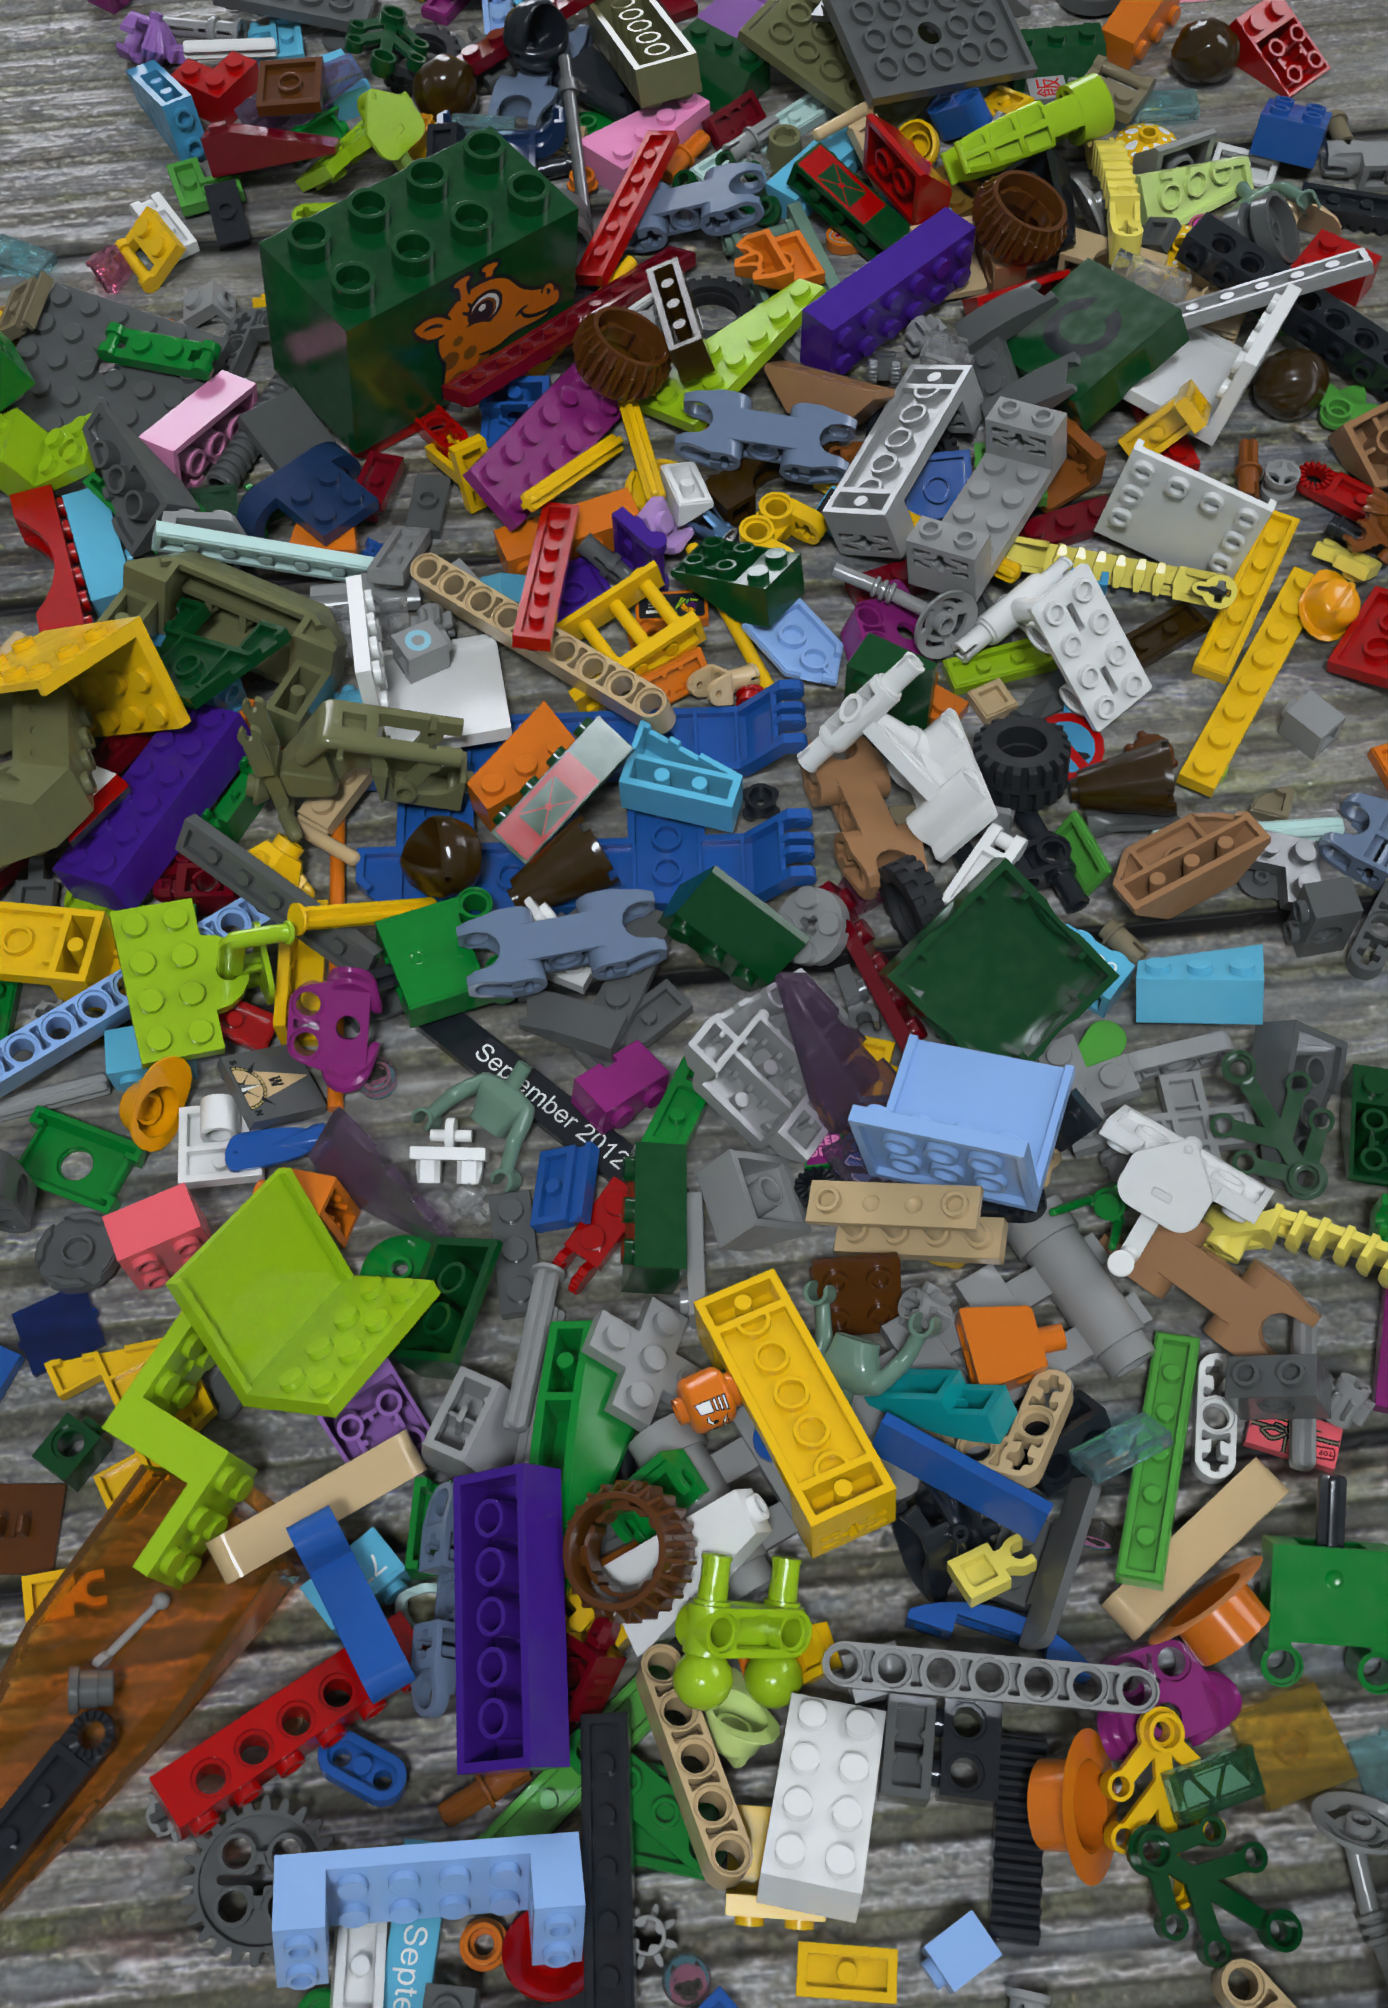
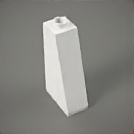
M752 1488L734 1489L686 1517L687 1522L694 1525L692 1534L694 1542L698 1544L695 1547L694 1558L697 1561V1565L693 1566L691 1572L692 1583L685 1585L683 1590L684 1597L682 1599L673 1600L670 1612H659L658 1619L643 1620L641 1624L622 1623L637 1657L643 1656L646 1650L655 1644L664 1643L668 1645L676 1636L675 1622L679 1611L689 1600H693V1597L698 1594L702 1553H718L732 1556L730 1578L771 1534L773 1530L767 1520L770 1517L768 1507L762 1497L754 1493ZM657 1535L602 1567L603 1572L609 1577L610 1585L619 1586L623 1592H631L640 1589L644 1581L652 1579L653 1569L657 1565L659 1557Z

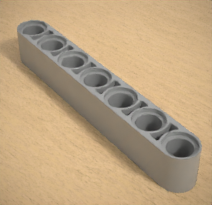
M850 1641L836 1642L829 1646L821 1662L822 1673L825 1679L833 1686L847 1689L1129 1715L1147 1713L1152 1710L1160 1696L1159 1684L1154 1675L1145 1669L1137 1667ZM837 1651H847L856 1660V1672L849 1679L837 1678L830 1670V1658ZM893 1655L902 1661L905 1672L903 1678L898 1683L891 1684L885 1682L880 1677L878 1664L882 1657ZM932 1660H943L952 1669V1680L945 1688L935 1687L927 1678V1667ZM982 1664L993 1665L1000 1674V1684L993 1692L983 1691L976 1683V1670ZM1031 1668L1040 1669L1048 1678V1689L1041 1697L1031 1695L1025 1687V1674ZM1081 1672L1092 1676L1097 1686L1096 1695L1088 1702L1081 1700L1073 1688L1074 1679ZM1129 1677L1137 1678L1145 1688L1144 1700L1137 1706L1131 1705L1123 1696V1684Z

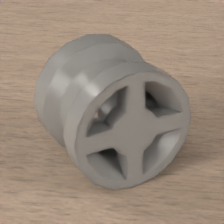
M1276 459L1267 464L1264 478L1260 484L1261 497L1269 502L1270 498L1277 501L1276 505L1289 503L1295 495L1296 486L1301 477V470L1298 465L1287 459Z

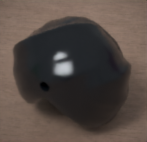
M525 0L512 8L506 15L503 43L510 58L521 68L530 73L545 74L556 68L559 64L558 57L567 51L569 25L562 11L556 8L550 0Z

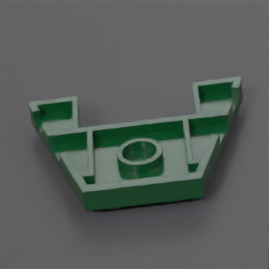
M181 597L175 606L178 613L174 621L168 620L163 629L166 634L165 639L160 647L155 646L183 705L197 710L286 645L292 637L286 627L263 620L257 624L238 647L194 635L211 616V613L206 604Z

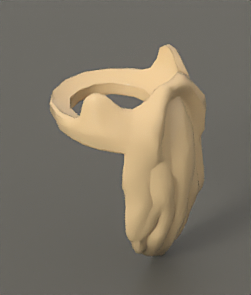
M1289 198L1285 199L1292 210L1298 229L1308 231L1314 235H1317L1321 229L1336 235H1342L1340 221L1324 206L1321 205V208H1318L1316 204L1309 205L1305 209L1308 216L1303 217L1297 203Z

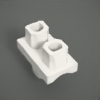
M447 1118L445 1129H430V1142H444V1147L410 1146L409 1159L416 1161L415 1169L418 1183L442 1184L443 1162H457L456 1184L481 1185L484 1163H490L491 1150H486V1148L457 1147L458 1142H472L473 1132L472 1130H458L457 1119Z

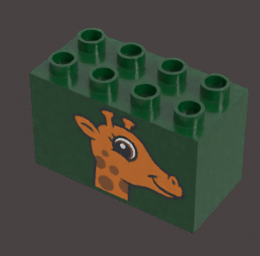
M489 126L485 129L470 132L463 140L427 158L414 160L407 168L370 187L359 188L353 191L348 198L310 217L293 221L288 228L258 242L274 370L291 388L294 387L307 405L355 455L411 425L415 422L416 418L421 419L426 414L436 411L437 405L443 407L451 401L444 399L442 385L574 305L579 208L493 127Z

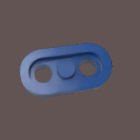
M348 1730L347 1734L332 1747L323 1750L319 1746L317 1758L323 1777L365 1802L376 1807H387L400 1800L405 1793L407 1787L405 1765L399 1757ZM345 1754L351 1758L350 1763L346 1766L340 1767L334 1764V1760L339 1755ZM380 1777H388L392 1781L391 1785L386 1789H378L374 1784Z

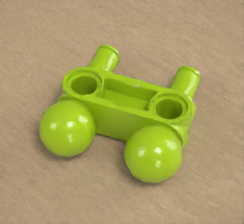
M702 1553L698 1594L681 1608L675 1622V1635L678 1642L682 1645V1652H684L672 1674L675 1693L680 1701L690 1709L708 1711L717 1708L728 1698L734 1683L732 1667L727 1659L751 1658L744 1671L745 1688L751 1699L761 1707L768 1709H780L790 1705L791 1694H799L803 1685L802 1669L796 1658L806 1651L812 1636V1624L809 1616L805 1613V1608L801 1607V1603L797 1601L802 1559L772 1555L768 1597H765L763 1601L727 1600L728 1584L733 1557L718 1553Z

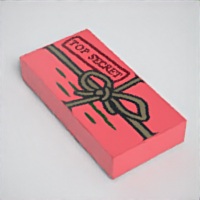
M1289 1419L1248 1420L1242 1446L1289 1460ZM1316 1419V1465L1313 1468L1332 1473L1335 1470L1343 1432L1342 1428Z

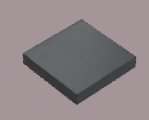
M294 387L239 415L237 419L238 425L274 471L317 444L327 441L336 442Z

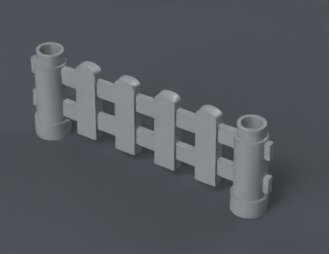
M1057 1195L1046 1198L1047 1209L1038 1220L1030 1223H1009L1008 1244L1021 1263H1027L1030 1269L1005 1283L994 1265L988 1264L955 1283L953 1291L964 1306L963 1308L1024 1305L1033 1308L1051 1297L1071 1329L1065 1332L1067 1349L1046 1354L1048 1362L1046 1370L1055 1369L1067 1375V1372L1092 1358L1094 1362L1100 1361L1111 1379L1116 1380L1142 1365L1156 1353L1157 1350L1144 1333L1145 1326L1151 1323L1153 1318L1135 1292L1124 1297L1103 1267L1107 1265L1109 1255L1093 1232L1082 1237L1077 1230L1079 1224L1071 1212L1054 1217L1050 1216L1049 1210L1064 1202ZM958 1311L953 1313L949 1327L939 1337L927 1338L916 1360L909 1369H951L961 1371L952 1357L953 1354L961 1350L954 1324ZM901 1316L881 1326L880 1334L890 1350L879 1356L880 1369L884 1368L897 1355L910 1335L908 1333L909 1330L898 1323L902 1318ZM961 1371L965 1383L970 1384L965 1375L963 1374V1372ZM1030 1383L1008 1391L1014 1404L1024 1399ZM1053 1388L1051 1393H1044L1046 1400L1045 1407L1050 1408L1049 1400L1051 1398V1395L1054 1391H1059V1389ZM854 1395L851 1408L872 1443L885 1413L868 1405L864 1398L865 1396ZM744 1406L737 1409L736 1418L731 1422L740 1438L711 1455L706 1449L708 1442L705 1436L694 1432L688 1423L680 1426L675 1414L672 1413L656 1421L635 1436L629 1443L628 1449L639 1468L643 1467L661 1451L684 1449L710 1490L687 1510L686 1517L731 1492L730 1485L757 1469L761 1472L778 1503L768 1508L770 1517L767 1520L773 1531L729 1578L727 1600L751 1601L769 1589L772 1567L767 1561L768 1551L798 1534L803 1542L792 1521L791 1495L775 1464L763 1460L756 1453L753 1446L755 1426ZM939 1437L936 1438V1439H938L939 1441L943 1442V1439H942V1438H939ZM976 1446L969 1449L966 1455L975 1459L983 1456L990 1450L983 1446ZM880 1458L897 1488L896 1504H899L901 1501L906 1502L915 1496L921 1480Z

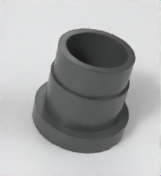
M80 1665L70 1666L68 1677L69 1715L80 1714V1709L114 1706V1669L81 1670Z

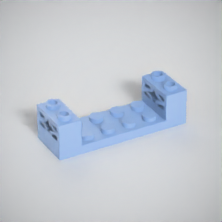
M579 1831L274 1855L272 1939L277 1988L289 1987L293 1990H306L315 1985L329 1984L330 1926L359 1928L366 1923L392 1921L397 1924H408L417 1919L442 1917L448 1920H457L474 1914L493 1913L498 1916H506L516 1911L528 1910L532 1966L546 1965L552 1968H560L569 1965L571 1962H582L586 1903Z

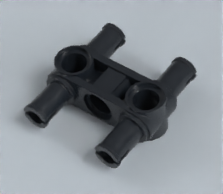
M1029 809L1027 812H1017L1014 821L1019 825L1025 838L1029 841L1022 857L1016 861L1014 866L1038 891L1054 887L1068 913H1075L1085 908L1089 904L1090 898L1085 894L1075 876L1076 865L1071 858L1072 848L1070 842L1065 837L1049 831L1038 810ZM970 841L951 856L958 868L957 873L974 849ZM1047 857L1054 858L1057 861L1048 860Z

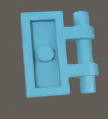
M269 17L270 25L261 26L259 22H252L249 25L250 29L247 32V38L272 37L276 42V57L251 58L257 61L258 68L259 61L305 57L301 23H292L284 19Z

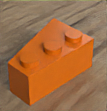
M1121 0L1102 27L1108 61L1129 71L1138 60H1142L1147 54L1148 49L1154 43H1158L1169 26H1174L1181 14L1180 0Z
M545 701L537 707L467 782L472 809L490 832L497 826L492 821L507 804L513 808L524 797L519 791L534 775L540 779L550 767L546 762L551 755L561 746L567 750L576 740Z

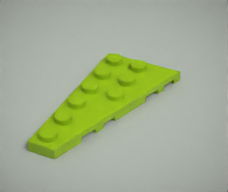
M799 278L706 339L715 371L699 379L682 383L674 362H671L670 367H672V370L662 389L657 391L655 396L651 395L639 401L642 413L688 432H701L708 423L683 412L685 393L697 390L718 389L739 392L802 325V309L826 293L825 287Z

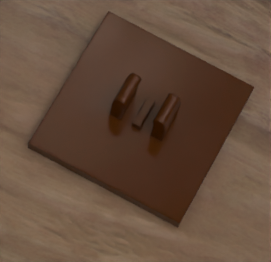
M0 1484V1575H32L55 1571L68 1488L66 1484Z

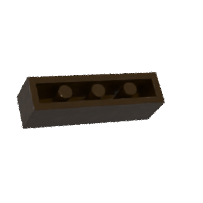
M678 257L646 269L668 350L682 383L699 379L715 371L692 292Z

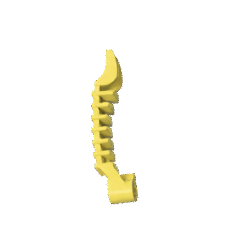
M1109 137L1108 140L1090 141L1084 144L1088 169L1093 170V176L1098 177V181L1101 182L1102 197L1105 199L1109 264L1119 269L1135 268L1139 265L1143 227L1140 219L1141 195L1137 193L1138 184H1135L1136 176L1133 174V165H1130L1131 158L1128 157V150L1125 149V142L1123 140L1115 141L1114 137Z
M1017 536L1005 556L1019 563L1022 566L1021 571L1041 574L1056 562L1060 556H1066L1074 564L1067 570L1075 568L1081 563L1088 564L1097 581L1100 580L1102 571L1109 572L1108 585H1112V588L1124 587L1138 593L1139 591L1152 593L1154 596L1159 594L1172 596L1174 600L1216 609L1230 606L1237 596L1236 583L1226 574L1181 565L1179 567L1166 565L1165 562L1155 563L1146 561L1144 558H1128L1122 554L1112 555L1101 550L1098 552L1085 550L1084 547L1074 548L1063 543L1052 544L1046 540ZM1219 581H1225V588L1230 590L1229 596H1222L1220 601H1214V594L1207 590L1197 589V586L1215 587Z
M1279 1203L1276 1204L1274 1209L1262 1211L1255 1224L1247 1220L1245 1223H1241L1231 1219L1221 1210L1223 1206L1219 1204L1211 1205L1203 1218L1214 1228L1203 1245L1224 1261L1238 1264L1245 1250L1265 1248L1271 1251L1280 1236L1286 1239L1284 1243L1286 1249L1295 1255L1303 1241L1310 1243L1308 1248L1309 1255L1317 1261H1320L1326 1248L1334 1250L1333 1261L1343 1269L1350 1256L1358 1258L1355 1265L1359 1274L1365 1277L1369 1275L1374 1265L1382 1267L1378 1280L1382 1287L1388 1289V1242L1382 1241L1381 1237L1375 1233L1369 1236L1358 1232L1356 1227L1348 1225L1346 1229L1345 1227L1333 1224L1329 1218L1324 1217L1322 1220L1310 1217L1303 1210H1300L1299 1213L1285 1210L1284 1205Z

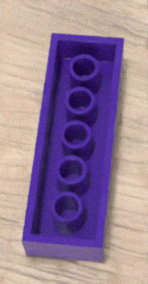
M944 207L802 309L800 362L805 366L838 375L845 374L862 358L870 356L885 341L893 339L914 318L922 315L934 305H939L946 296L957 288H962L968 282L971 275L970 266L974 251L976 227L949 208Z
M203 704L197 710L184 706L191 719L190 723L181 729L156 732L122 777L132 792L74 848L70 845L52 868L74 898L116 911L135 908L140 905L178 853L175 847L184 820L193 814L201 817L206 808L210 809L240 769L238 763L243 756H246L242 744L237 739L238 730L243 726L248 736H251V730L239 712Z
M519 1463L453 1477L457 1775H498L570 1767L561 1469Z

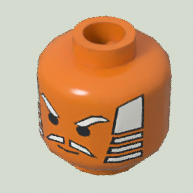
M708 1367L681 1378L676 1386L678 1398L671 1400L673 1412L680 1426L688 1423L691 1429L700 1435L733 1422L737 1415V1407L742 1405L738 1388L730 1373L725 1372L722 1374L715 1367Z

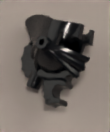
M922 1480L917 1490L916 1505L908 1510L907 1503L901 1501L896 1505V1521L890 1523L906 1570L917 1589L930 1603L946 1601L947 1593L953 1583L952 1578L947 1572V1561L986 1542L991 1546L992 1541L990 1537L999 1532L997 1522L988 1517L982 1519L981 1513Z

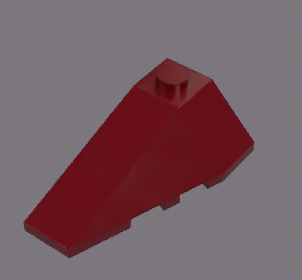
M226 121L209 124L207 126L208 129L200 138L213 178L336 154L341 145L338 137L239 123L227 125Z

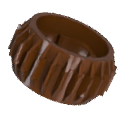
M1009 170L996 177L992 176L989 181L986 180L972 202V224L976 227V238L991 255L1007 264L1029 267L1044 260L1048 261L1050 256L1054 257L1067 237L1066 231L1069 226L1067 225V208L1064 200L1053 186L1032 173L1021 170ZM1014 215L1020 217V218L1023 219L1025 222L1021 221L1020 219H1018V218L1015 217Z
M606 306L592 314L588 313L587 317H583L572 338L573 346L571 349L574 352V364L578 373L590 387L612 400L636 403L651 395L655 396L657 391L662 389L672 370V367H670L672 360L670 359V353L662 331L649 319L628 308Z
M616 1480L614 1485H600L598 1493H587L585 1503L583 1505H576L575 1514L570 1521H567L568 1527L563 1538V1564L566 1572L564 1577L568 1578L572 1586V1595H579L582 1602L581 1606L583 1608H592L595 1613L594 1617L609 1618L610 1623L641 1624L643 1620L658 1619L659 1612H670L673 1600L684 1597V1587L687 1583H692L691 1572L693 1566L697 1565V1561L694 1558L695 1547L698 1544L694 1542L692 1534L694 1525L689 1524L686 1520V1508H678L675 1501L676 1497L664 1494L663 1487L648 1485V1482ZM635 1511L639 1517L650 1518L648 1520L649 1525L656 1531L658 1538L659 1557L658 1563L653 1569L651 1580L644 1581L640 1589L623 1592L619 1586L609 1584V1577L602 1570L600 1559L601 1541L606 1533L607 1525L613 1523L618 1515Z

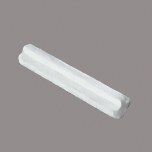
M272 37L185 40L183 42L185 60L188 58L192 60L224 59L231 51H235L248 58L276 57L277 54L276 42Z

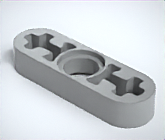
M1217 1031L1128 1053L1127 1056L1138 1083L1143 1084L1157 1080L1158 1075L1197 1071L1220 1065L1223 1058L1229 1052L1236 1049L1227 1031Z

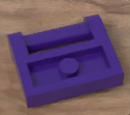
M622 506L611 514L615 553L618 552L622 556L621 560L633 571L647 565L650 556V562L653 560L656 562L665 584L659 590L660 592H667L669 590V577L665 574L664 552L667 550L665 534L659 531L651 532L639 516H633Z

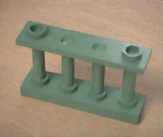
M800 201L787 204V219L783 220V224L768 228L774 237L796 230L801 231L825 271V283L821 284V286H824L827 292L840 283V280ZM757 231L741 235L738 232L721 236L724 254L726 256L730 255L733 263H735L736 258L743 256L742 252L735 245L745 235ZM740 277L745 288L750 292V299L753 298L754 308L769 298L768 292L778 290L753 284V279Z

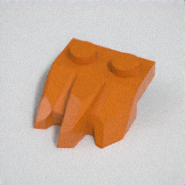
M767 228L745 235L735 245L743 254V256L735 259V276L753 279V284L782 290L799 278L818 285L825 283V271L800 230L774 237L770 229Z

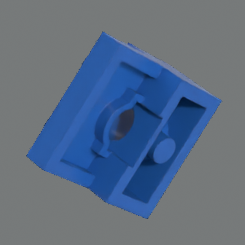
M550 375L517 377L506 384L502 390L493 392L480 401L479 409L482 414L481 435L485 438L488 449L552 385Z

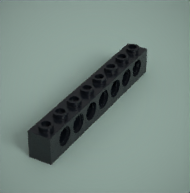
M1208 212L1186 234L1174 258L1220 290L1292 269ZM1324 289L1298 296L1280 330L1388 401V332ZM1268 305L1252 311L1262 316Z

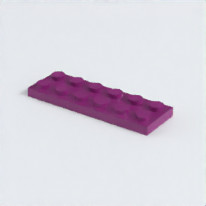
M573 362L462 476L511 532L531 513L528 509L523 510L520 504L523 502L520 495L595 445L621 417L618 403L616 400H612L590 387L580 376Z

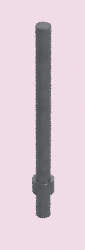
M562 54L558 57L561 75L558 85L560 96L564 99L575 194L580 196L588 207L591 235L593 237L576 96L579 94L578 82L573 76L571 55Z

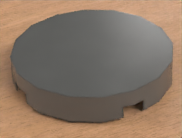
M91 1212L73 1213L64 1217L65 1221L60 1222L57 1226L52 1224L45 1230L37 1243L34 1259L36 1267L42 1279L53 1290L65 1294H84L103 1285L113 1276L119 1266L102 1216Z

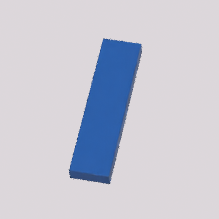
M888 1412L882 1419L872 1442L880 1458L932 1487L947 1493L950 1497L1033 1543L1037 1539L1054 1503Z

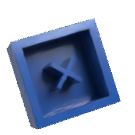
M1276 96L1275 99L1269 98L1260 114L1249 154L1313 169L1320 155L1333 113L1327 112V108L1320 104L1309 103L1307 107L1294 104L1295 100L1286 96Z

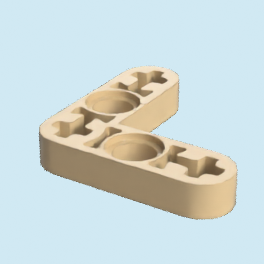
M1048 1369L1036 1374L1029 1385L1008 1436L1003 1438L1001 1444L972 1442L944 1436L921 1428L918 1429L934 1438H942L943 1443L965 1455L969 1449L976 1446L988 1448L990 1450L989 1455L978 1462L1029 1489L1037 1485L1042 1479L1068 1417L1074 1399L1070 1378L1059 1370ZM1053 1388L1059 1389V1391H1054L1051 1395V1398L1049 1400L1050 1408L1045 1407L1046 1400L1044 1393H1051ZM1035 1421L1044 1422L1049 1426L1047 1432L1038 1436L1030 1435L1024 1429L1028 1424ZM1024 1449H1027L1029 1465H1023L1020 1470H1015L1013 1465L1019 1466L1025 1456Z

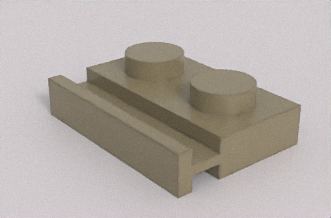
M45 271L40 272L38 279L32 276L12 287L0 317V331L11 341L16 338L20 340L28 328L32 331L37 325L54 281Z

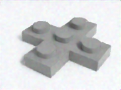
M1074 1034L1051 1041L1045 1052L1038 1058L1039 1062L1064 1068L1066 1064L1073 1065L1076 1074L1071 1090L1077 1088L1103 1120L1096 1129L1072 1145L1076 1159L1110 1148L1107 1144L1108 1139L1099 1134L1107 1120L1103 1109L1142 1095L1127 1054L1125 1053L1086 1067Z
M1199 1070L1158 1075L1156 1085L1163 1113L1144 1116L1184 1139L1189 1136L1198 1137L1203 1144L1202 1149L1222 1160L1220 1155L1222 1151L1257 1147L1258 1144L1234 1137L1218 1139L1212 1134L1210 1129L1211 1119L1218 1113H1228L1235 1120L1255 1125L1250 1103L1209 1108ZM1219 1119L1215 1123V1129L1219 1133H1228L1232 1128L1230 1121L1227 1119Z
M651 1297L644 1303L635 1328L604 1309L594 1316L581 1352L617 1373L604 1411L637 1431L642 1432L651 1425L659 1399L671 1406V1400L678 1398L676 1393L678 1381L702 1370L676 1354L688 1321L687 1317L654 1297Z

